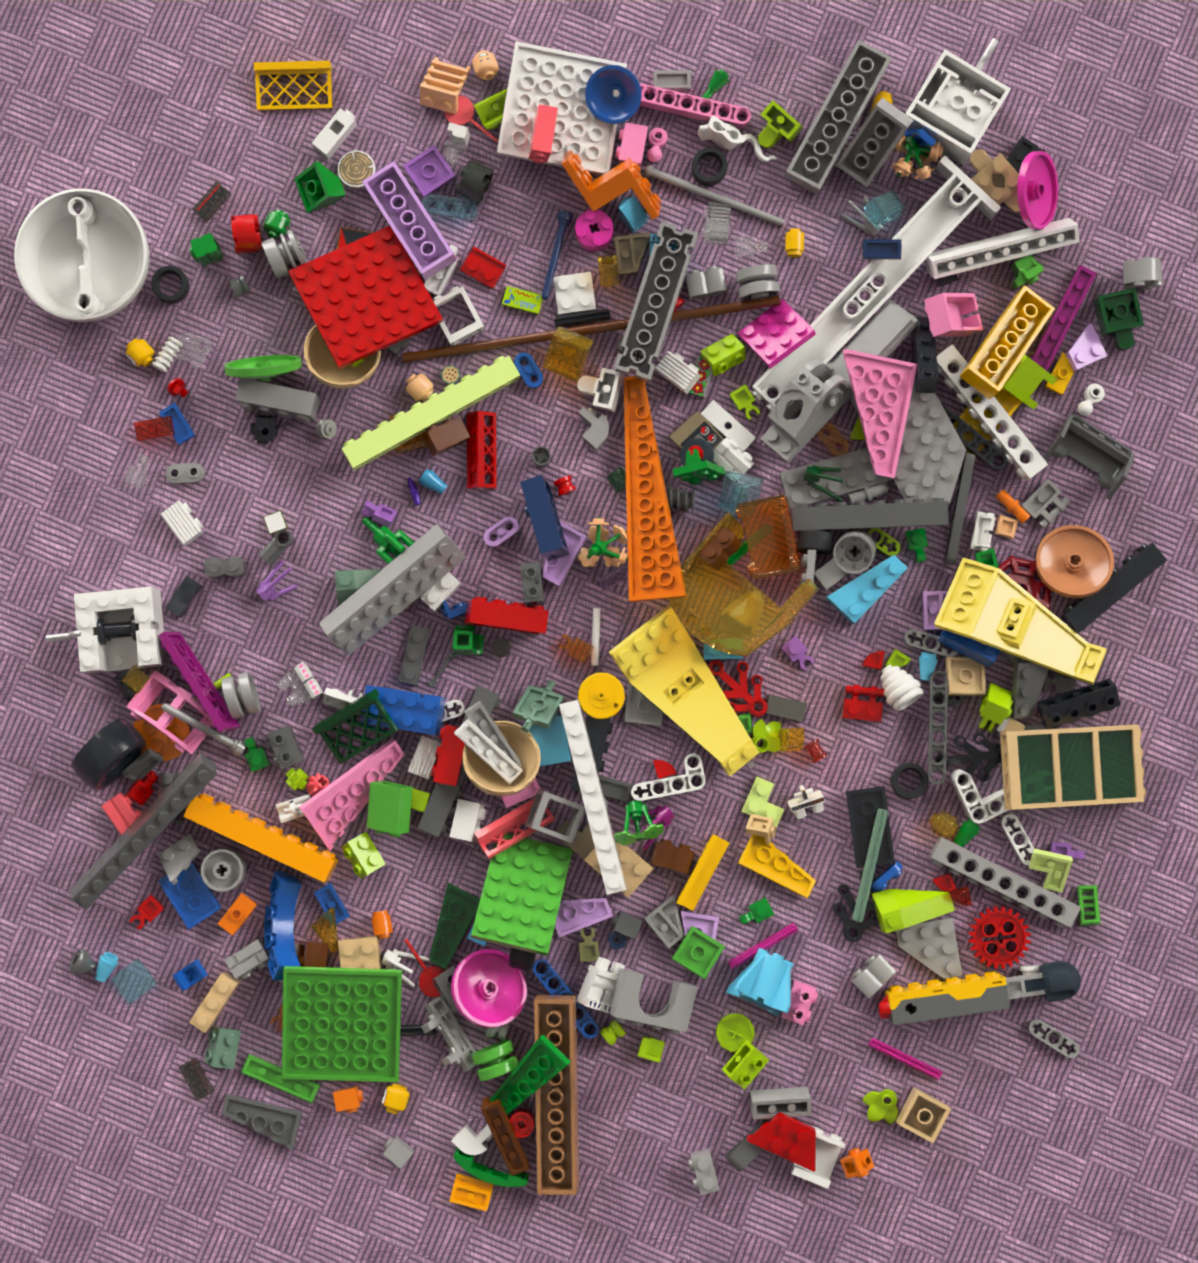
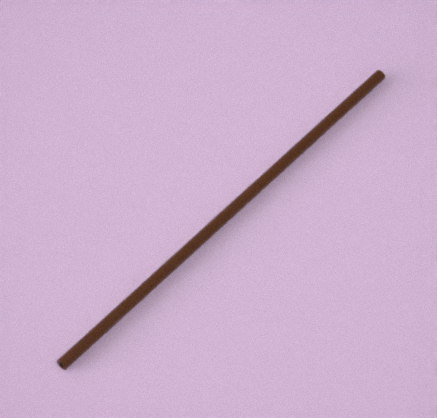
M779 296L675 311L673 312L671 322L780 305ZM629 319L402 353L403 362L407 363L627 329Z

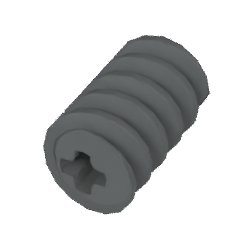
M669 485L666 490L669 509L672 510L674 505H676L677 511H680L681 507L684 506V511L687 512L691 507L693 513L696 496L695 489H692L688 494L687 488L680 492V487L677 486L675 491H673L672 485Z

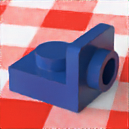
M445 600L443 601L444 606L441 607L445 618L449 616L450 620L466 614L467 604H464V602L454 605V609L450 610Z

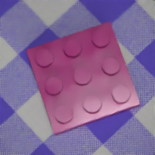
M783 299L780 300V305L772 306L737 333L740 339L770 369L816 335L815 330Z

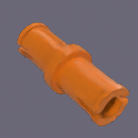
M1005 489L996 495L995 498L1007 508L1006 511L1008 513L1011 512L1022 524L1031 516L1019 505L1020 502L1018 500L1015 501Z

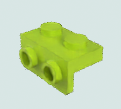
M507 89L474 105L480 121L486 130L495 129L502 122Z
M733 333L700 351L703 359L711 366L714 376L724 373L746 360L745 347Z
M366 831L342 846L344 856L350 860L355 874L361 879L386 864Z

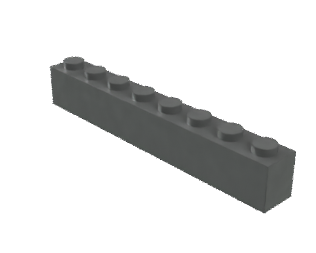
M932 498V502H924V499H913V503H905V499L893 500L892 504H885V500H875L874 504L866 505V501H854V505H847V502H835V506H827V503H816V507H808V503L797 504L796 508H792L793 531L949 525L948 501H944V498Z
M478 686L469 707L481 701L492 717L494 709L498 710L502 700L499 699V694ZM466 715L462 724L468 719ZM463 762L457 786L436 783L417 827L418 829L440 837L441 834L445 835L449 826L446 821L449 816H453L456 809L454 802L456 798L460 799L464 788L461 787L463 781H468L469 779L464 770Z

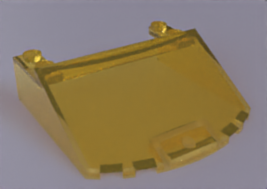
M727 512L681 565L687 597L669 599V603L684 627L701 642L727 654L749 656L795 622V616L815 595L819 588L808 578L797 588L784 605L779 607L727 562L717 571L700 557V554L708 543L713 542L719 530L726 527L739 540L744 537V527Z

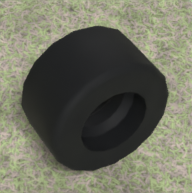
M818 530L799 531L797 550L799 552L805 553L807 550H816V554H829L831 552V533Z

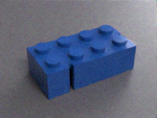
M366 685L365 694L375 688L380 694L378 699L398 729L440 736L445 697ZM374 704L371 705L370 713L378 715L379 711ZM361 715L360 723L364 724L365 716ZM369 718L368 724L377 726V720ZM381 721L382 727L390 728L387 723Z

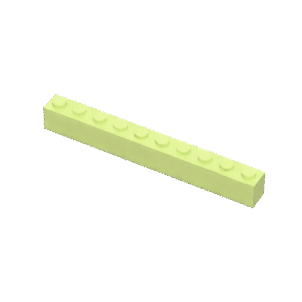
M501 356L493 361L494 364L491 366H482L477 370L478 373L473 376L470 374L460 379V383L456 385L452 383L446 386L444 392L430 395L426 402L422 404L418 402L410 407L411 410L404 413L402 411L394 416L395 419L390 422L387 420L377 425V429L373 431L367 430L360 435L361 438L355 441L351 439L344 443L342 452L353 471L424 433L428 427L442 423L444 420L519 380L520 374L509 356L505 358Z

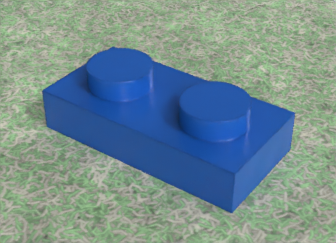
M332 883L314 892L333 926L350 917Z

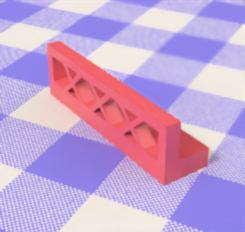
M535 798L474 833L478 844L488 859L536 832V830L531 828L520 830V826L527 821ZM547 807L545 813L548 817L541 821V827H545L555 821L554 816ZM514 833L512 839H503L505 834ZM491 842L498 843L497 847L489 852L486 845Z

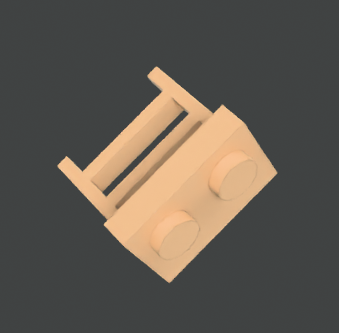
M435 57L431 62V67L428 68L427 75L424 76L423 83L420 85V105L456 114L458 111V96L471 67L467 66L465 69L440 62L439 58Z

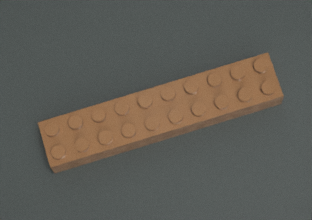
M537 995L534 999L535 1042L544 1035L571 1061L568 1066L536 1091L537 1194L576 1195L579 1190L576 995Z

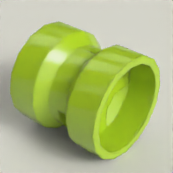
M614 1019L608 1027L600 1030L601 1035L611 1046L616 1043L619 1037L622 1038L626 1035L625 1030Z

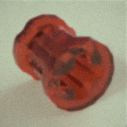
M819 738L804 746V749H807L813 758V763L820 761L828 755L820 746Z

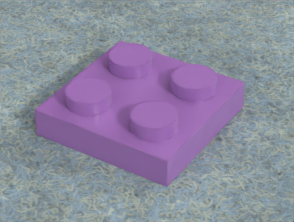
M435 145L403 165L424 198L456 178Z

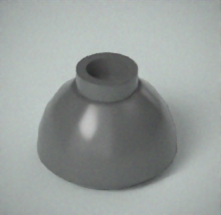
M81 948L74 954L70 962L69 971L74 975H81L86 972L91 973L95 967V962L92 961L91 955Z

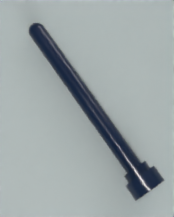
M559 211L558 213L559 228L541 295L543 300L549 298L565 231L569 223H572L573 214L567 211Z

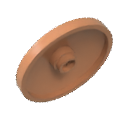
M1066 525L1052 530L1042 539L1036 553L1035 563L1040 579L1050 590L1069 598H1084L1099 592L1108 583L1114 569V556L1108 542L1096 531L1084 526Z

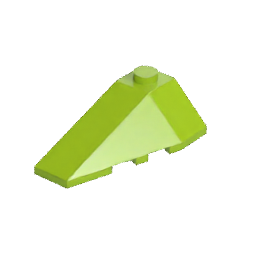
M886 889L871 894L879 926L884 933L904 929L955 911L950 892Z

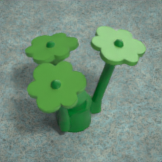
M631 801L625 807L624 831L615 833L614 838L615 842L627 846L635 842L648 840V838L654 839L658 837L659 834L664 832V826L652 823L646 804H643L641 801ZM644 815L649 827L643 833H640L639 820ZM630 817L635 823V834L628 832Z

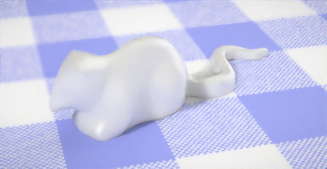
M715 116L711 117L708 124L701 125L698 129V136L701 141L711 140L717 146L726 150L734 149L745 141H749L753 145L759 160L762 162L777 160V157L774 155L766 157L762 154L759 142L752 134L741 135L736 127L722 122Z

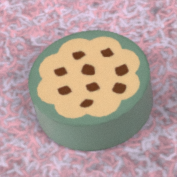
M453 365L444 367L441 371L443 382L448 385L456 384L460 380L459 369Z

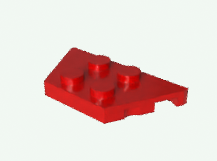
M779 1112L771 1121L764 1123L758 1131L752 1135L749 1134L746 1138L747 1142L813 1172L816 1170V1130L814 1127Z

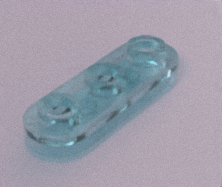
M428 194L422 200V205L430 215L473 220L479 212L478 205L467 199ZM435 203L434 208H429L428 205ZM452 205L454 206V209L452 211L447 210V207ZM471 208L473 211L468 214L466 209Z

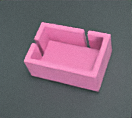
M941 293L924 300L925 311L930 323L929 328L933 337H966L983 331L980 314L961 319V316L978 310L975 293Z

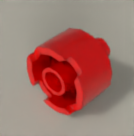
M258 214L231 216L235 253L245 254L262 251Z

